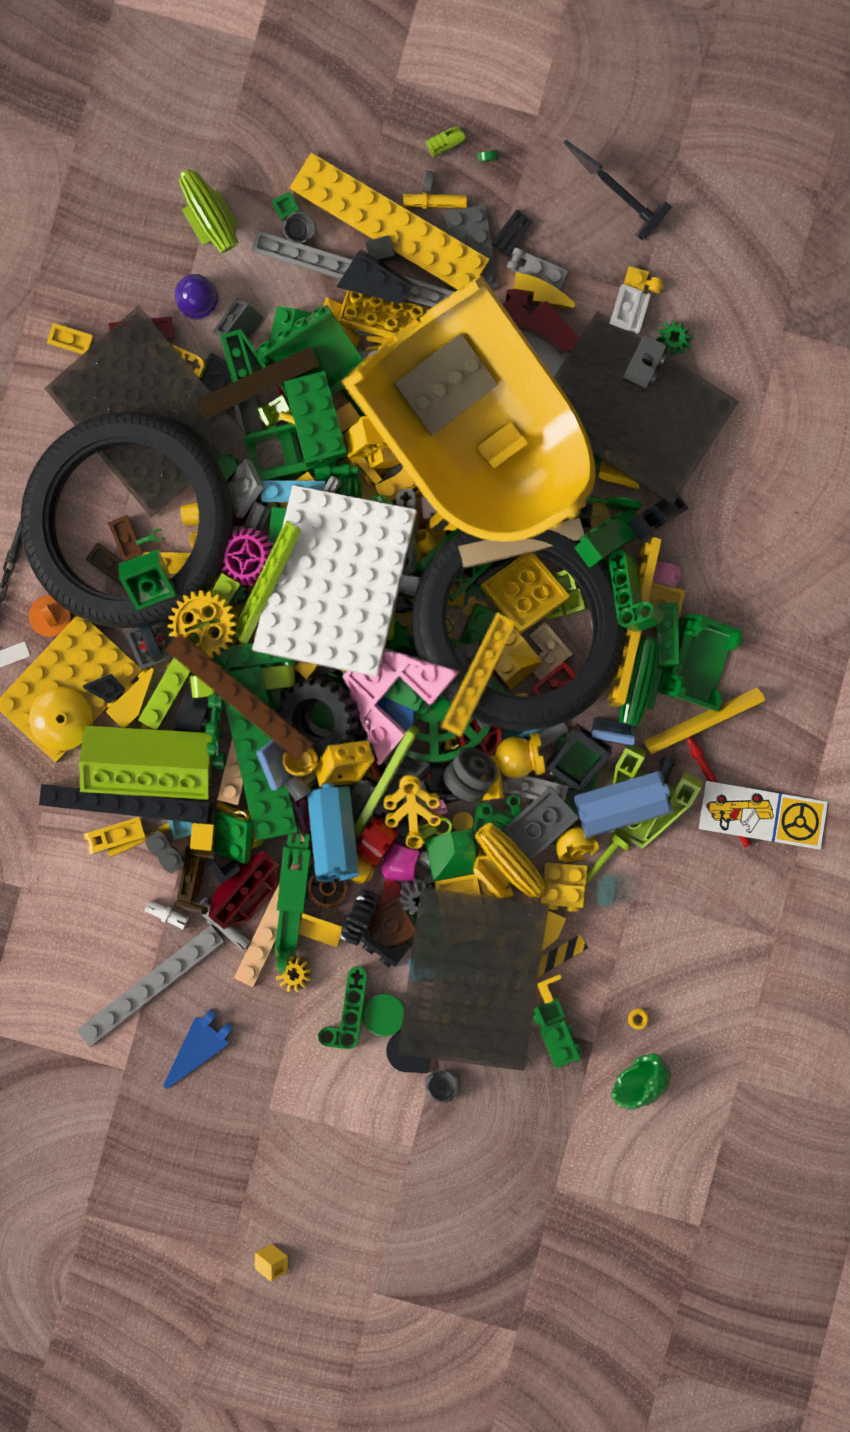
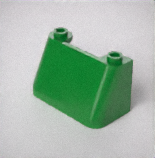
M684 614L679 620L680 666L664 667L658 687L659 693L718 712L723 704V697L721 691L716 689L729 650L733 651L741 646L744 631L703 615Z

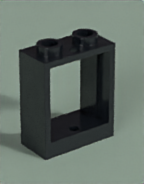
M577 723L547 760V771L553 777H559L565 781V785L569 786L571 790L576 789L581 793L612 755V749L601 739L591 738L592 733ZM576 740L599 755V758L580 781L557 765Z

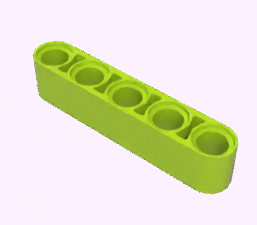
M294 665L262 668L266 689L290 687L296 684ZM190 676L192 698L206 697L209 694H213V690L197 676Z

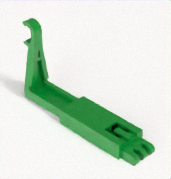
M288 833L287 845H284L277 902L279 918L274 954L277 959L276 973L285 974L287 963L296 957L301 913L304 912L311 853V848H308L310 834H305L304 842H301V833H297L296 841L292 840L293 833ZM292 855H294L293 864H298L299 856H301L300 870L291 869Z

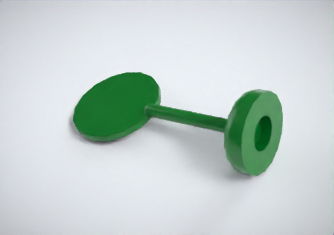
M588 496L586 499L587 501L605 504L607 507L616 510L628 511L633 508L636 511L642 508L640 501L626 497H609L604 499Z

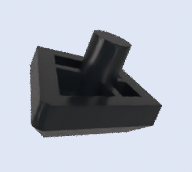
M112 674L82 686L85 690L108 703H111L126 690Z

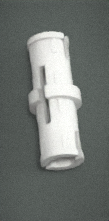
M151 899L145 909L146 913L148 912L162 919L161 922H168L181 928V930L184 929L189 919L172 911L171 907L168 906L166 908Z

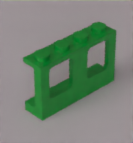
M292 423L283 426L272 425L267 430H253L248 432V435H244L249 459L252 460L261 481H290L300 478L306 472H309L310 475L315 474V466H323V464L338 466L336 459L306 467L296 439L297 430ZM279 439L285 460L284 463L262 469L255 448L256 444Z

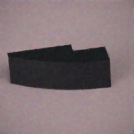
M676 491L628 522V525L637 538L642 540L689 508Z

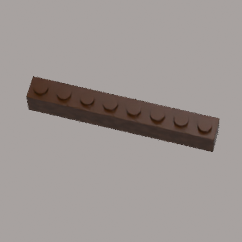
M183 633L178 634L165 650L298 761L314 745L311 739Z

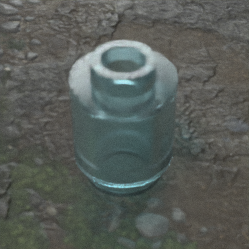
M602 875V879H597L594 899H596L595 905L612 907L613 902H615L618 882H614L615 877Z

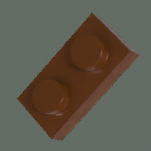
M129 515L108 523L123 562L143 554L141 545L136 544L138 537Z

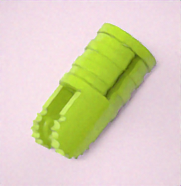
M453 127L425 140V143L434 158L436 155H440L442 152H446L448 149L462 143L466 135L461 132L459 127Z

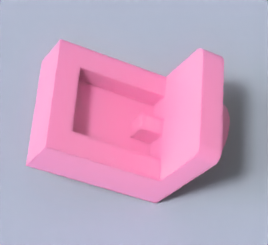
M657 561L652 582L676 588L681 578V568L671 563Z

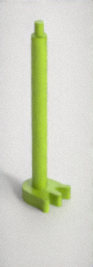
M615 833L610 837L613 840L612 844L587 873V885L619 846L625 851L630 849L631 846Z

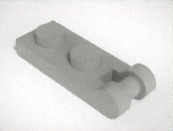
M518 248L513 249V257L511 261H508L507 269L515 273L531 275L553 285L559 290L561 289L568 273L567 270L525 253ZM521 259L526 261L524 268L518 265Z

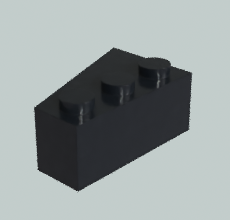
M360 249L336 287L401 304L414 283Z
M191 681L176 716L174 731L201 733L202 729L206 728L209 720L207 715L209 709L212 710V707L208 705L209 696L192 698Z

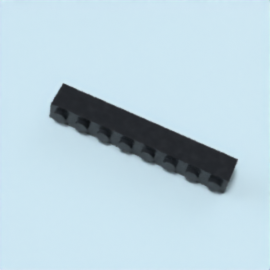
M41 784L39 805L199 824L211 823L213 803L153 796L80 792V788Z

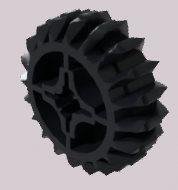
M362 889L340 934L341 939L356 946L360 944L380 901L379 895L371 890Z

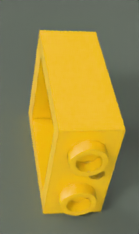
M369 741L328 746L314 769L319 787H322L324 784L341 785L359 782L374 761Z

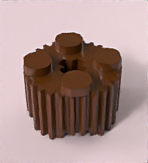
M311 873L312 877L308 878L310 880L307 881L309 885L306 886V888H309L307 892L310 894L308 896L311 898V901H314V904L318 903L319 907L321 905L322 908L326 906L327 909L330 906L331 908L337 907L345 901V897H348L346 893H349L347 889L350 888L347 886L349 884L348 880L340 881V878H334L331 884L334 886V890L325 893L322 885L327 884V882L317 881L315 873Z

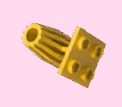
M488 823L481 827L475 835L481 845V848L478 849L473 869L476 877L479 880H483L490 893L496 895L499 900L504 898L509 882L529 898H539L545 892L544 887L546 884L531 860L509 836L494 824Z

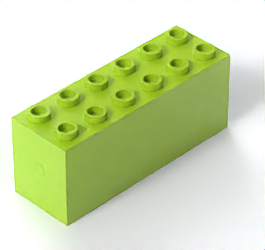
M85 726L79 758L80 792L208 800L212 767L211 755H207V743L212 742L213 735L199 732Z

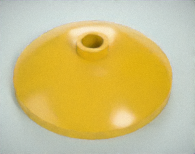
M56 687L43 692L34 701L29 714V724L34 737L42 745L52 750L65 751L73 749L82 743L85 726L93 725V712L89 702L82 694L71 688ZM58 715L64 716L65 721L63 723L57 722Z

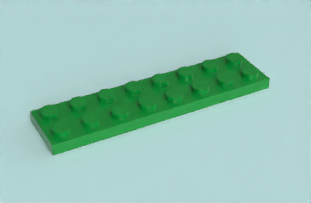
M261 665L230 671L234 677L270 705ZM224 700L251 821H253L256 841L298 832L289 791L284 784L278 790H271L256 753L272 738Z

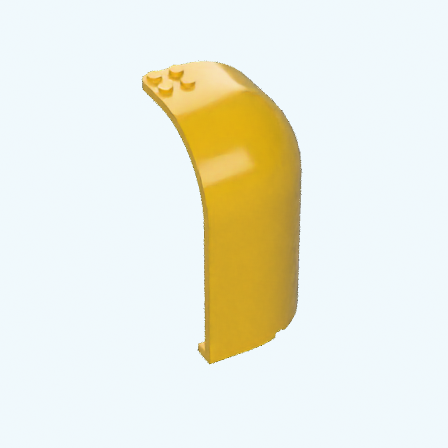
M482 275L426 311L427 313L419 318L420 322L415 319L378 348L374 355L370 354L342 381L433 508L444 519L466 533L493 541H516L535 536L550 527L555 529L563 523V519L566 517L571 519L579 514V509L586 504L585 500L593 490L595 483L593 452L587 433L576 410ZM461 333L498 386L434 435L430 436L393 384ZM511 422L528 444L497 467L492 468L477 446Z

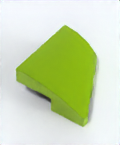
M565 570L552 574L570 595V599L545 617L546 621L587 610L588 606L585 595L572 576Z

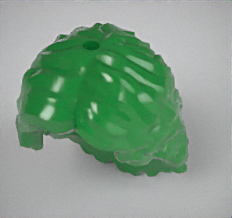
M651 1053L639 1056L634 1060V1064L617 1076V1082H615L611 1092V1097L615 1104L627 1110L640 1109L642 1106H649L668 1091L671 1071L660 1055Z

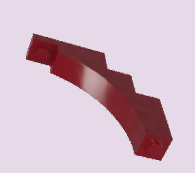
M514 295L503 304V307L520 330L543 339L561 355L565 351L569 354L578 346L575 342L580 338L547 301L543 302L531 314Z

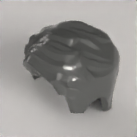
M451 1069L439 1072L433 1071L425 1079V1092L434 1102H450L459 1092V1078Z

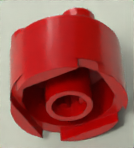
M374 816L368 825L370 828L366 827L359 840L362 842H356V853L377 867L399 832L395 828L388 827L383 820Z

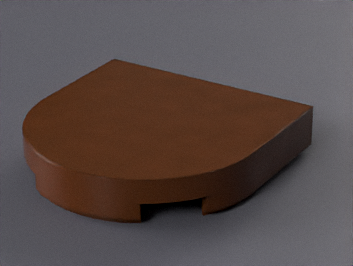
M399 897L378 908L370 920V933L373 939L381 946L388 948L398 947L420 934L408 912L403 909V904L400 903Z

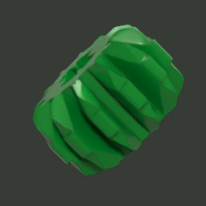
M672 320L671 327L665 322L663 324L664 329H658V333L662 336H658L656 341L663 342L662 344L666 345L665 353L667 355L670 350H673V356H677V350L684 354V347L689 348L691 345L687 340H691L692 335H685L689 332L690 328L682 329L684 324L682 321L676 326L675 320ZM671 334L678 336L676 343L675 340L673 342L670 341Z
M349 477L338 478L340 485L334 494L362 499V481Z

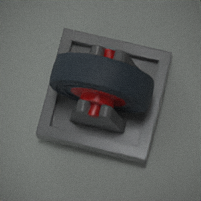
M167 621L124 631L141 670L173 657L165 651L174 640L173 636H169L171 631Z

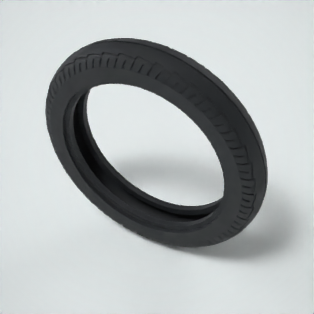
M114 412L96 416L75 425L59 436L42 454L33 468L25 487L20 516L21 536L26 557L36 578L48 594L62 607L74 615L98 625L113 628H139L145 625H154L168 620L169 616H175L176 613L171 609H179L177 601L184 603V595L191 599V592H196L199 596L200 590L206 592L215 581L223 566L222 560L224 559L226 547L229 544L228 539L232 537V501L220 466L205 445L192 433L180 425L156 415L141 412ZM123 444L153 447L170 457L182 469L195 492L199 511L198 533L192 552L182 568L171 578L176 596L140 610H136L129 596L118 597L108 595L82 581L63 557L55 528L58 499L63 486L72 472L96 452Z
M546 529L535 536L526 538L553 545L552 547L530 553L540 555L558 564L572 576L582 589L592 616L593 637L586 662L578 675L571 682L555 691L536 696H516L485 686L471 718L494 727L509 730H536L552 727L576 717L593 705L606 691L622 661L623 649L626 645L627 628L621 626L617 619L609 566L603 559L589 568L574 548L580 543V540L568 539L567 536ZM461 531L447 541L428 563L418 583L412 611L413 637L419 659L459 672L441 693L451 704L468 673V670L462 665L452 648L446 625V607L451 588L460 573L466 569L463 568V561L458 547L488 540L473 536L464 531Z

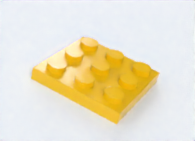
M533 553L523 554L481 584L482 590L502 614L517 622L514 628L519 634L525 632L570 599V595Z

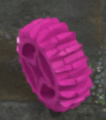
M243 528L240 530V533L238 531L233 532L234 538L228 539L229 544L226 547L224 559L222 560L223 564H226L222 570L229 572L227 576L234 578V581L241 582L243 586H247L248 583L251 586L256 584L272 551L270 548L274 545L273 542H268L269 537L267 535L262 536V531L258 530L255 532V529L249 528L248 531ZM245 541V544H243L242 549L239 552H236L239 545ZM255 543L259 546L261 555L257 553ZM241 555H250L255 557V559H246L241 557ZM235 559L239 561L241 571L238 569ZM260 562L258 568L251 573V570H253L254 565Z

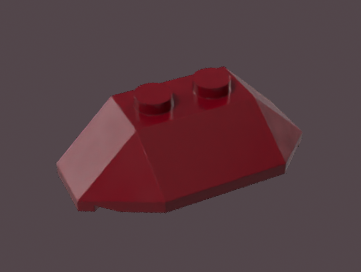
M264 851L251 856L248 863L240 862L241 870L222 883L214 892L208 917L223 929L249 922L276 890L279 864Z

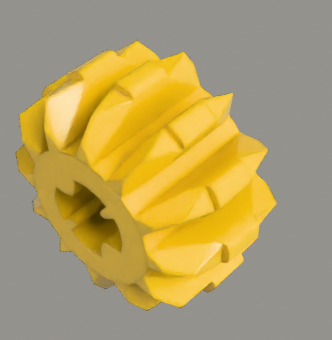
M300 957L296 958L295 963H293V960L289 962V965L286 966L285 974L276 976V980L284 979L280 984L281 988L286 983L289 984L287 987L288 992L291 991L292 985H294L295 991L299 992V983L303 988H306L307 985L302 981L303 979L311 981V977L305 976V973H310L312 970L303 969L308 964L307 961L303 962L301 966L299 965ZM292 968H296L297 973L300 974L299 978L297 979L296 977L295 980H291L288 971H293Z

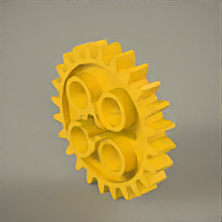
M203 590L199 591V596L196 592H191V599L184 595V603L177 601L179 609H171L176 614L175 616H169V619L174 621L173 624L168 625L169 628H174V631L169 636L177 637L178 634L183 633L192 641L193 634L198 633L200 641L196 645L213 659L215 658L214 652L222 655L221 648L228 650L229 647L226 643L234 642L230 635L237 634L236 631L232 630V627L238 625V623L232 622V619L237 615L229 613L233 606L226 607L225 605L228 600L220 601V594L215 595L213 598L212 591H208L206 596ZM209 606L214 609V614L210 618L206 615V609ZM189 612L194 615V620L191 624H188L186 621V615ZM218 618L221 620L218 623L204 626V629L197 628L189 632L185 631L186 628L201 625L202 622H211ZM214 627H218L220 630L218 638L212 636V629Z

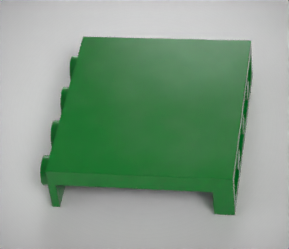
M328 305L316 308L312 315L299 319L293 327L280 331L276 338L270 342H263L259 349L256 350L259 359L266 366H269L311 346L319 366L293 379L325 371L331 396L346 387L342 381L364 360ZM282 383L279 386L287 396L285 385Z

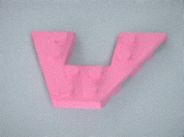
M384 648L378 677L350 671L344 674L343 678L350 689L351 697L357 703L360 713L358 716L364 730L368 733V741L370 744L372 743L379 765L386 760L406 734V731L377 705L396 680L401 677L428 704H432L459 673L458 671Z

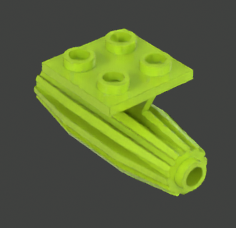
M188 169L181 173V178L178 182L188 205L181 210L202 246L211 242L221 254L235 248L239 242L233 228L239 224L219 190L213 191L196 170Z

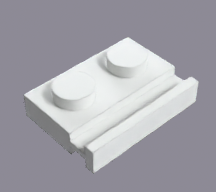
M622 284L609 324L628 331H635L638 334L641 330L651 294L642 293L641 290Z

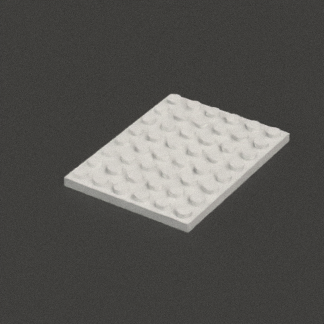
M293 485L283 526L288 520L295 523L302 531L260 616L252 650L254 652L378 677L417 511Z

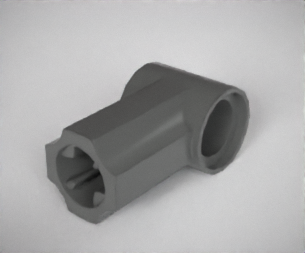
M256 500L244 527L241 529L252 528L255 529V532L258 530L262 531L272 508Z
M315 770L306 776L294 775L284 784L295 801L311 791L310 788L318 782Z

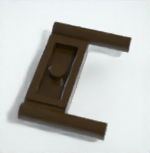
M188 846L185 850L187 856L185 857L174 907L206 915L208 912L206 906L192 903L197 902L206 861L202 860V858L218 860L219 853L210 850L191 849Z

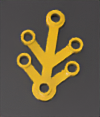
M407 775L400 780V789L395 794L384 798V807L388 810H393L396 808L397 802L407 795V802L395 813L387 814L385 823L390 828L396 827L398 821L408 813L410 832L406 835V845L410 849H418L423 844V835L418 831L417 813L428 820L431 826H438L441 823V815L439 812L429 811L417 802L416 795L426 801L427 806L430 808H437L440 798L437 794H429L422 789L419 778Z

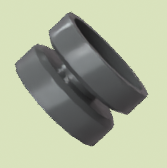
M465 747L455 756L454 761L448 765L443 775L447 787L454 795L468 802H478L497 781L499 771L496 763L488 754L474 747Z

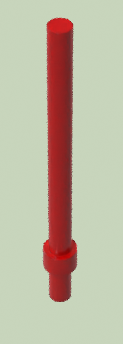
M693 735L686 738L685 740L691 749L690 753L693 759L697 760L707 780L718 783L703 755L705 753L702 747L698 746ZM738 836L744 848L752 844L748 837Z

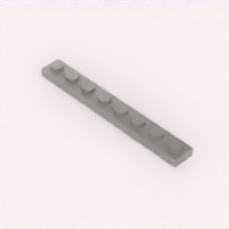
M210 925L77 1029V1032L88 1046L91 1047L224 942L213 926Z

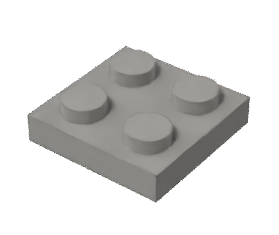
M249 459L243 460L230 482L227 483L235 516L239 518H244L264 488L252 460Z

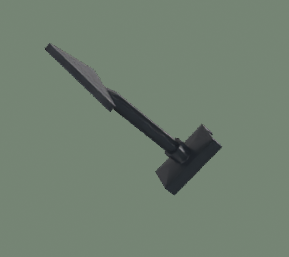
M568 140L563 142L591 175L596 173L610 189L639 214V217L645 221L635 236L641 241L646 239L671 210L672 206L664 202L654 212L648 207L645 208L608 173L601 170L603 165Z

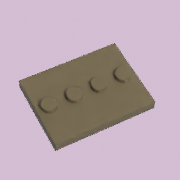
M461 333L393 384L430 436L434 435L498 386Z

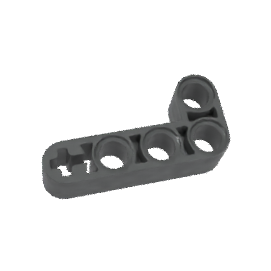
M407 488L402 489L397 494L396 506L414 509L417 511L406 557V559H409V563L404 567L402 575L412 574L416 570L418 558L421 502L420 498L411 489Z

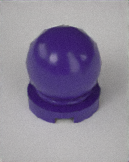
M190 274L183 277L177 283L174 291L175 301L185 317L193 320H202L215 311L218 295L213 282L206 276Z

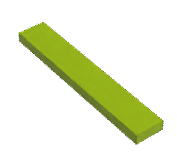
M287 520L241 613L237 622L238 625L234 628L237 634L232 635L241 643H248L302 531L300 527Z
M412 725L406 732L354 827L355 840L361 836L373 816V810L384 796L416 738L419 729Z

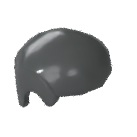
M297 211L291 213L284 220L283 234L287 240L303 244L315 234V221L306 212Z

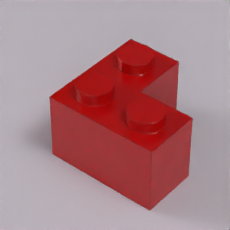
M563 661L534 685L531 691L535 696L555 691L571 682L576 675Z

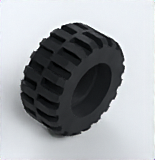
M311 677L293 685L292 688L286 691V697L280 700L279 705L282 708L277 710L280 715L314 742L312 748L315 750L319 760L328 746L355 742L358 737L356 733L360 732L362 727L358 723L360 721L358 716L360 713L358 712L357 703L351 697L350 691L346 689L348 686L344 682L337 683L338 679L334 677ZM315 698L325 702L334 714V729L332 734L327 737L314 733L307 725L305 707L311 699Z

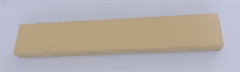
M580 518L564 521L555 529H552V527L547 529L565 535L568 539L574 541L579 540L584 535ZM533 539L516 541L484 540L459 546L458 548L462 557L463 568L543 550L553 545Z

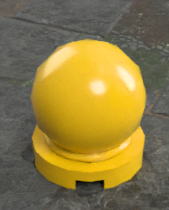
M531 733L528 741L522 737H510L503 740L497 746L495 756H498L500 772L509 778L527 776L532 770L536 772V775L545 774L543 756L538 755L541 746L539 733Z

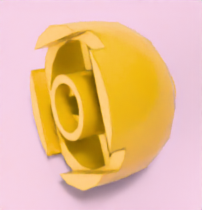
M572 824L557 837L555 848L559 861L573 863L585 859L583 855L589 852L591 856L599 850V844L595 836L586 838L582 826Z

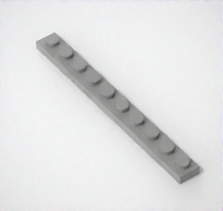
M257 231L251 250L253 253L340 280L353 261L261 231ZM405 277L413 282L414 285L404 300L432 308L454 293L447 289Z

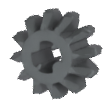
M414 879L413 885L407 882V889H401L400 892L403 896L399 900L400 903H403V909L409 910V914L413 915L417 911L418 915L421 916L423 910L429 913L428 906L435 905L433 899L436 898V894L432 892V885H427L424 880L418 884V881Z

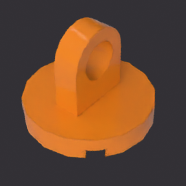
M50 595L38 598L29 610L31 627L36 633L44 637L58 636L70 623L71 612L62 607Z

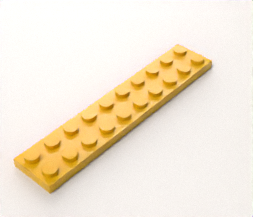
M310 153L289 188L294 193L371 239L389 235L396 254L456 290L461 289L479 277L490 261L489 258L313 153Z

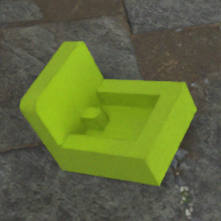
M281 395L267 405L257 408L259 417L266 426L276 425L283 421L279 419L281 411L292 414L286 395Z

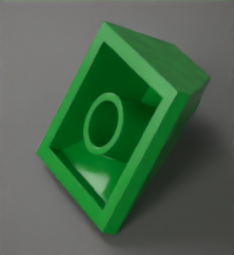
M472 829L450 832L425 840L433 882L475 874L473 869L476 850Z

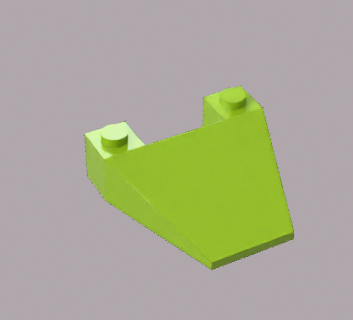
M627 744L616 764L613 784L647 775L639 770L647 751L635 744ZM684 771L675 789L667 785L670 793L667 801L670 800L672 813L610 832L643 849L692 805L702 787L703 781Z

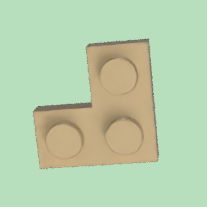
M546 622L529 635L542 651L538 657L543 663L532 672L539 681L572 655V652Z

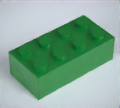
M325 371L284 381L306 467L347 457Z

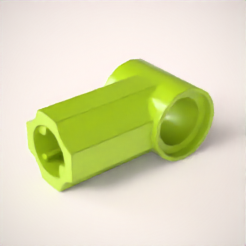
M441 817V823L447 822L449 824V829L445 833H440L438 826H431L429 823L419 826L418 831L423 835L422 845L426 844L425 840L453 832L452 822L447 818Z

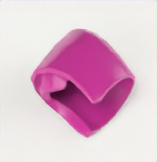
M393 842L381 863V871L384 878L393 881H414L417 875L415 864L419 855V848L410 849L406 844Z

